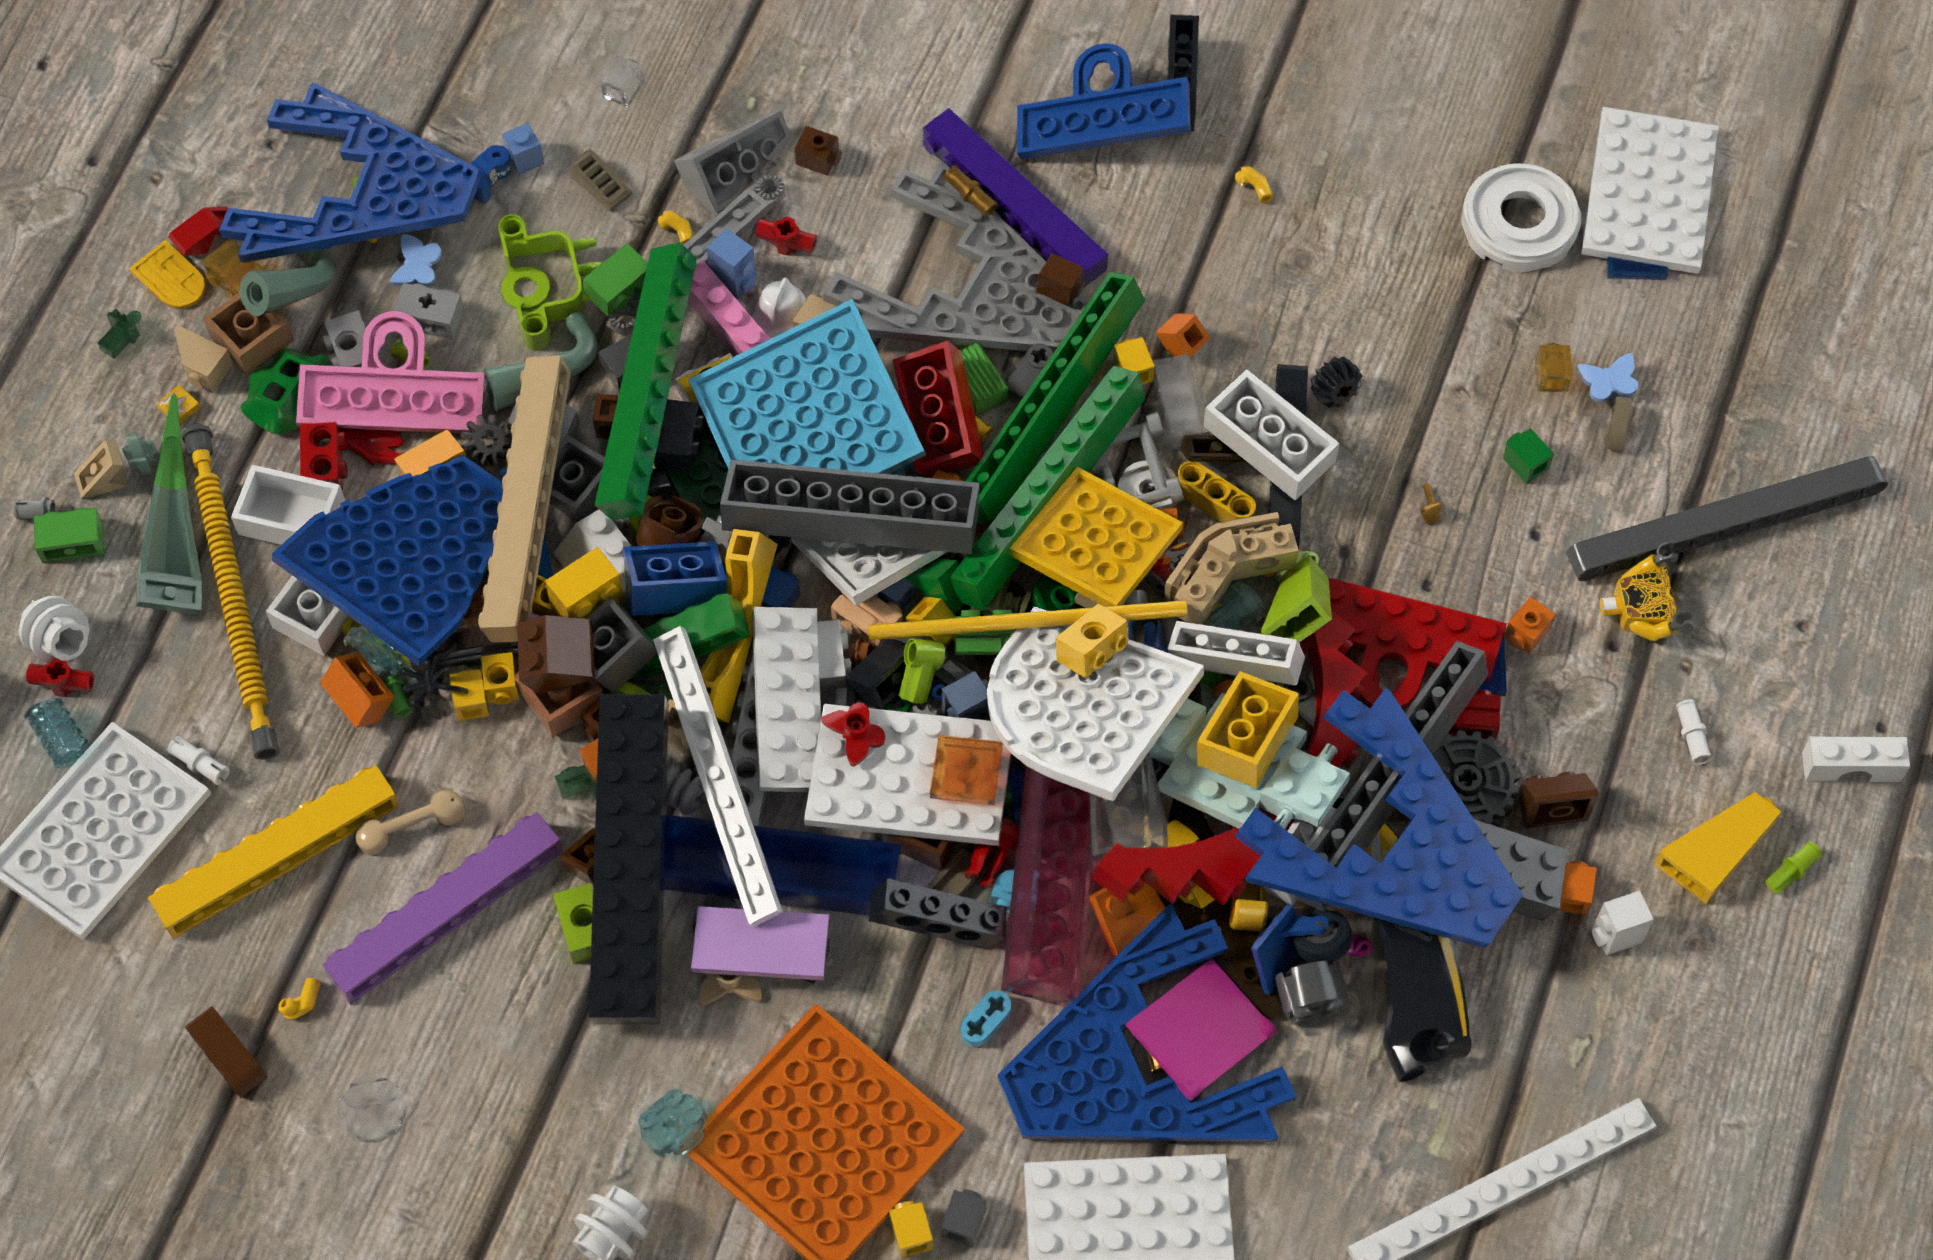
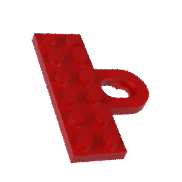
M1328 577L1331 611L1356 629L1350 639L1354 643L1352 647L1365 650L1360 667L1368 674L1362 683L1366 688L1360 695V699L1367 707L1371 708L1383 692L1379 687L1380 677L1377 673L1381 662L1386 659L1395 658L1407 665L1408 672L1406 678L1398 683L1395 690L1391 691L1402 710H1405L1411 706L1418 696L1427 667L1437 669L1456 641L1485 651L1488 676L1484 681H1490L1507 623Z

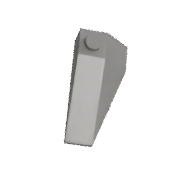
M778 110L700 146L676 159L674 162L685 188L712 213H716L732 203L743 193L742 191L751 181L756 180L760 175L758 172L768 161L773 160L792 136L781 110Z

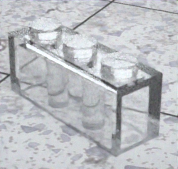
M1189 354L1153 360L1155 366L1153 381L1172 453L1181 451L1180 446L1184 435L1212 434L1203 426L1206 397L1204 391H1199L1198 367L1196 364H1191Z

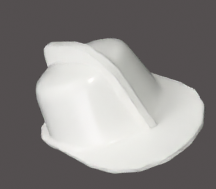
M784 277L782 281L771 282L762 290L752 318L771 339L793 328V319L805 303V296L789 282L788 278Z

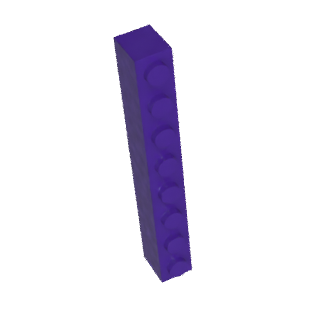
M950 108L923 127L922 143L926 151L931 155L935 154L950 168L954 165L958 166L972 181L976 180L981 184V189L997 202L998 206L995 211L1011 228L1017 230L1031 247L1034 246L1046 262L1051 253L1084 267L1082 280L1085 281L1084 288L1107 271L1108 253Z

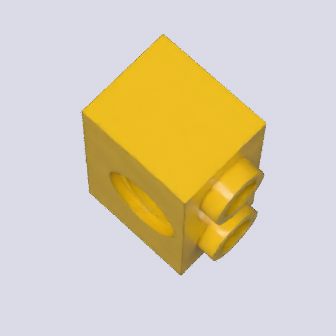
M1097 604L1055 638L1057 661L1087 678L1095 670L1100 669L1113 655L1126 647L1128 644L1127 620L1104 606Z

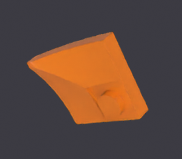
M1147 883L1136 896L1130 893L1123 902L1105 888L1089 896L1112 956H1117L1165 909L1156 890Z

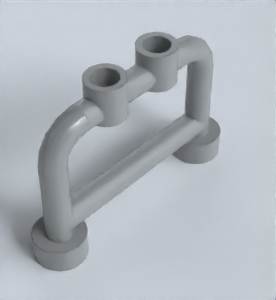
M1158 412L1146 415L1147 422L1121 430L1108 448L1140 437L1155 487V491L1136 496V498L1149 505L1170 498L1173 504L1184 501L1178 477L1165 480L1154 444V438L1165 435ZM1105 451L1092 468V473L1094 476L1101 477L1102 480L1116 487Z

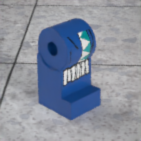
M502 145L490 146L471 163V165L480 169L482 178L474 198L482 204H485L492 197L490 188L498 180L505 179L511 173L512 167L509 151Z

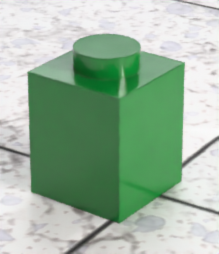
M1531 428L1522 434L1519 432L1513 434L1506 441L1503 459L1526 484L1550 469L1554 453Z

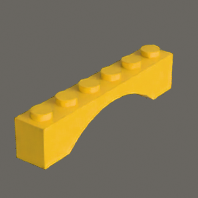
M733 529L725 557L727 572L726 594L729 593L743 604L750 637L710 653L700 669L717 722L728 724L730 722L753 637L752 611L754 607H761L778 545L760 532Z

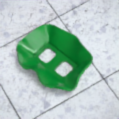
M289 348L280 349L273 362L251 373L248 397L240 406L242 413L272 434H284L299 428L296 424L299 373L296 377L291 378L280 373V371L288 361L298 365L331 366L330 360L326 355L310 356ZM275 384L286 389V392L279 401H274L264 396L270 385Z

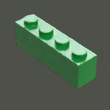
M729 593L715 595L708 602L698 606L687 607L682 613L673 617L659 619L656 624L643 629L653 641V639L678 626L685 628L696 659L750 637L743 604ZM658 653L632 678L641 683L664 673Z

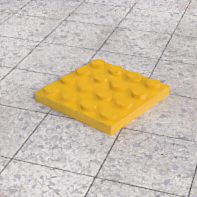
M1076 467L1012 544L1010 552L1013 558L1104 607L1119 606L1126 601L1181 532L1183 522Z

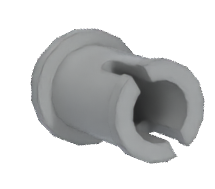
M43 497L41 500H16V505H14V515L18 520L34 518V516L44 515L47 512H56L55 501L50 500L48 497Z

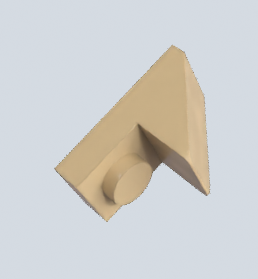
M105 439L74 473L81 499H89L128 485L123 469L122 456L116 440Z

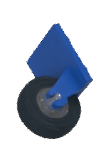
M1287 904L1281 913L1274 917L1271 925L1261 937L1256 939L1251 948L1264 993L1270 995L1277 986L1275 976L1281 972L1285 976L1299 958L1310 963L1317 961H1328L1329 963L1344 956L1350 949L1353 941L1351 926L1346 917L1332 910H1319L1305 916L1295 914L1293 905Z

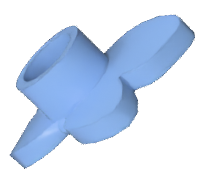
M403 234L401 236V249L405 261L404 265L392 275L390 279L391 285L402 286L403 283L413 285L415 282L427 287L433 285L435 273L431 267L442 256L440 246L433 242L423 246L420 239Z
M1632 353L1618 358L1609 368L1605 367L1602 369L1589 364H1577L1576 367L1582 381L1591 387L1589 395L1595 402H1604L1615 397L1617 394L1624 397L1632 396L1636 393L1639 386L1638 381L1631 377L1635 369Z

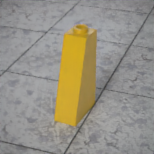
M1754 792L1665 846L1659 852L1654 865L1707 904L1775 825L1782 811L1777 808L1771 799L1762 797Z

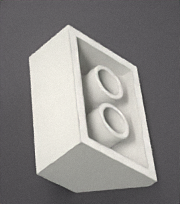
M597 510L577 522L553 554L564 569L598 547L620 574L625 601L621 606L627 610L629 609L626 595L623 547H631V545L615 523L602 511Z

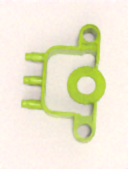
M509 214L500 219L498 223L508 274L501 283V294L506 304L513 309H517L526 347L533 351H540L545 349L551 341L548 323L564 320L572 313L582 312L585 301L590 300L583 292L580 276L590 274L601 265V262L577 265L574 252L596 246V239L592 237L571 241L570 237L561 231H548L528 236L523 218L519 215ZM551 251L566 252L570 256L577 283L576 293L567 299L545 303L550 295V281L547 275L540 269L531 266L515 269L510 264L514 257H529ZM523 280H530L537 285V290L531 296L522 297L515 293V286ZM535 330H540V331L537 332V333H531V332H533V331H535Z

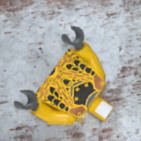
M1670 542L1661 543L1657 547V556L1654 554L1650 555L1623 574L1616 584L1614 596L1600 598L1601 615H1618L1623 631L1632 632L1650 641L1674 635L1677 630L1683 634L1691 633L1693 626L1689 622H1683L1692 619V616L1686 610H1676L1667 568L1662 567L1661 564L1663 562L1674 564L1677 561L1678 555L1675 552L1665 557V553L1674 546Z

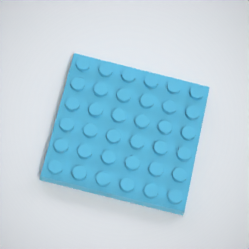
M853 299L688 379L728 469L732 459L889 474L926 455Z

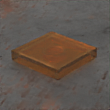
M939 735L930 787V798L995 805L1003 743L1000 741Z

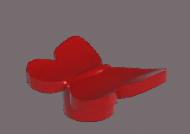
M864 703L853 704L848 712L838 710L822 717V724L836 733L843 734L842 737L846 739L847 760L852 767L859 765L868 756L869 747L880 748L885 743L886 736L884 730L876 724H870L869 709Z

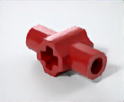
M784 217L775 222L760 219L755 231L757 238L773 242L778 249V253L783 255L797 252V250L812 254L817 243V235L799 230V227L795 224V219L790 217Z
M54 658L52 662L45 665L30 663L26 671V681L28 684L47 686L52 689L55 696L66 697L74 691L91 692L94 685V674L91 671L71 669L66 661Z

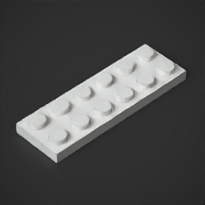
M754 607L752 616L758 791L809 792L821 723L817 608Z

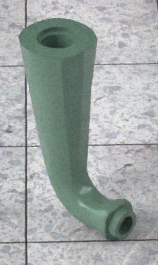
M316 249L297 253L300 259L309 262L312 267L274 271H249L243 277L239 290L244 307L252 315L261 316L323 291L336 277L337 269L333 259L325 250Z
M581 312L572 313L566 318L567 331L577 340L575 348L570 351L549 355H561L571 371L570 379L586 370L594 361L598 351L596 336L589 326L587 316ZM525 361L484 369L486 388L495 412L516 404V398L520 395L521 390L520 373L524 370Z

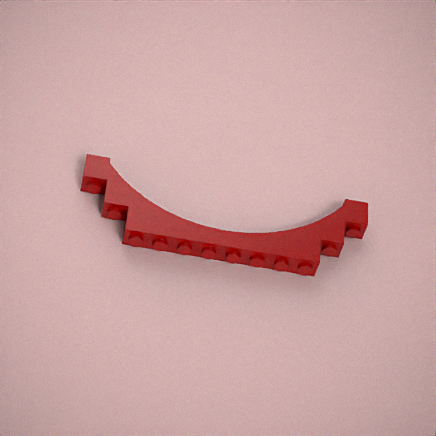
M1331 611L1332 620L1301 641L1308 649L1316 690L1315 720L1307 754L1317 757L1325 744L1330 743L1331 747L1334 745L1338 750L1330 764L1341 769L1344 765L1349 768L1360 755V752L1357 751L1360 745L1323 717L1343 690L1358 699L1366 688L1362 683L1368 673L1345 656L1354 644L1350 639L1356 629ZM1266 810L1261 811L1273 821L1277 818L1276 815ZM1291 819L1285 828L1286 831H1288L1295 819ZM1236 827L1203 841L1174 847L1125 848L1117 842L1097 864L1092 879L1121 902L1130 893L1136 896L1147 883L1172 904L1181 895L1187 898L1197 885L1224 906L1231 897L1237 900L1248 886L1245 883V878L1261 856L1234 837L1239 831Z

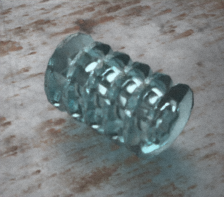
M52 698L30 707L24 717L29 721L28 723L32 730H35L34 733L41 740L40 742L44 749H47L46 752L53 759L52 762L55 767L67 768L73 766L84 754L83 749L87 746L88 741L85 736H81L82 731L79 727L75 726L74 718L69 717L70 712L67 708L63 707L62 699Z

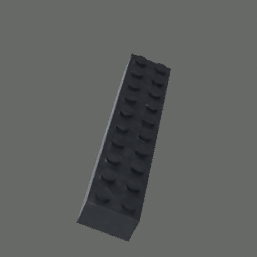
M600 694L589 995V1019L594 1025H660L669 703L665 694Z

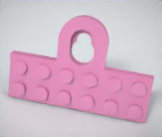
M398 311L385 312L376 316L365 329L362 367L300 365L296 424L300 427V424L337 422L339 428L438 433L448 429L450 433L471 432L467 428L466 423L472 421L477 425L476 416L483 415L485 376L484 373L424 370L425 337L420 324L406 313ZM398 333L402 336L403 345L408 350V359L399 368H387L379 361V350L385 344V339L389 334Z

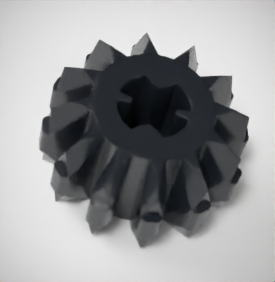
M1334 356L1330 362H1324L1320 369L1315 370L1316 375L1310 379L1312 383L1310 389L1313 391V395L1328 408L1334 405L1339 408L1345 401L1349 403L1350 398L1357 395V389L1363 385L1361 381L1363 375L1360 373V369L1345 356L1339 359Z

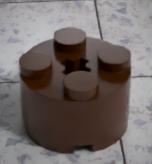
M656 496L645 503L636 535L635 546L696 543L700 541L704 518H701V510L695 504L672 496L671 501L661 500L662 496Z

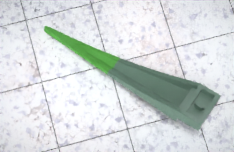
M174 393L169 402L136 576V606L198 615L201 611L202 577L186 485L177 396Z

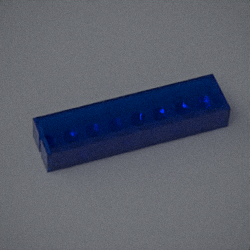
M666 814L664 890L707 895L709 892L717 896L721 893L734 899H741L714 820ZM754 826L780 905L869 916L871 890L887 878L897 881L899 879L902 860L901 844Z

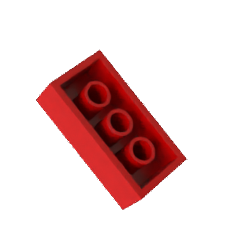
M947 340L893 359L900 400L926 453L925 456L913 461L915 471L924 478H932L937 469L945 473H955L976 466L983 457V451L961 351Z

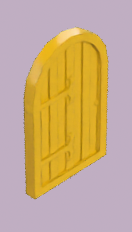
M166 240L129 268L130 272L170 308H190L203 298L206 290L205 280L199 270Z

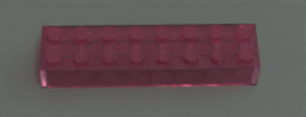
M1028 766L1025 767L1001 990L1059 1005L1077 999L1079 993L1098 796L1056 781Z

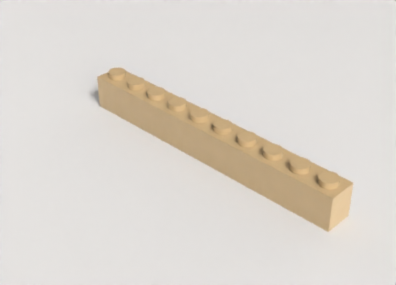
M561 355L526 357L524 370L520 373L521 390L520 396L516 398V420L511 426L512 443L511 448L507 451V472L502 479V501L499 502L497 507L498 525L497 529L493 532V554L488 560V583L483 589L485 601L483 612L479 614L478 618L480 630L483 631L491 643L517 642V623L531 619L571 374Z

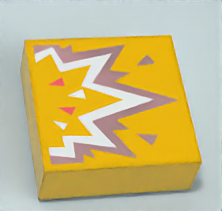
M178 385L158 401L156 405L167 417L170 398L175 393L178 403L179 424L181 425L201 407L198 401Z

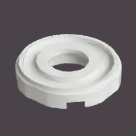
M1517 163L1491 169L1474 181L1464 200L1461 223L1470 247L1479 257L1485 260L1487 256L1493 261L1503 264L1502 269L1523 273L1552 267L1567 256L1568 251L1578 237L1581 226V211L1573 190L1562 178L1545 168ZM1511 198H1524L1534 201L1542 207L1545 217L1535 227L1517 228L1505 221L1501 214V205L1504 201Z

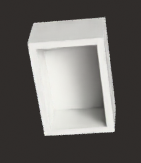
M252 465L231 519L238 535L282 545L315 514L323 511L326 515L339 509L340 503L344 502L345 498L339 484Z

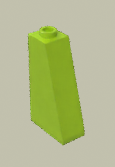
M1310 555L1297 563L1296 568L1289 569L1284 573L1261 629L1262 634L1296 639L1300 643L1332 620L1328 577Z

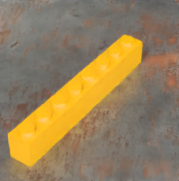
M377 765L361 769L347 782L330 787L323 796L314 801L304 802L292 814L275 819L269 824L268 828L257 834L246 836L241 840L240 844L228 851L224 850L215 854L211 861L201 867L189 869L183 874L182 878L175 882L160 886L148 899L171 938L175 939L356 833V830L364 821L370 819L378 820L400 807L397 797Z

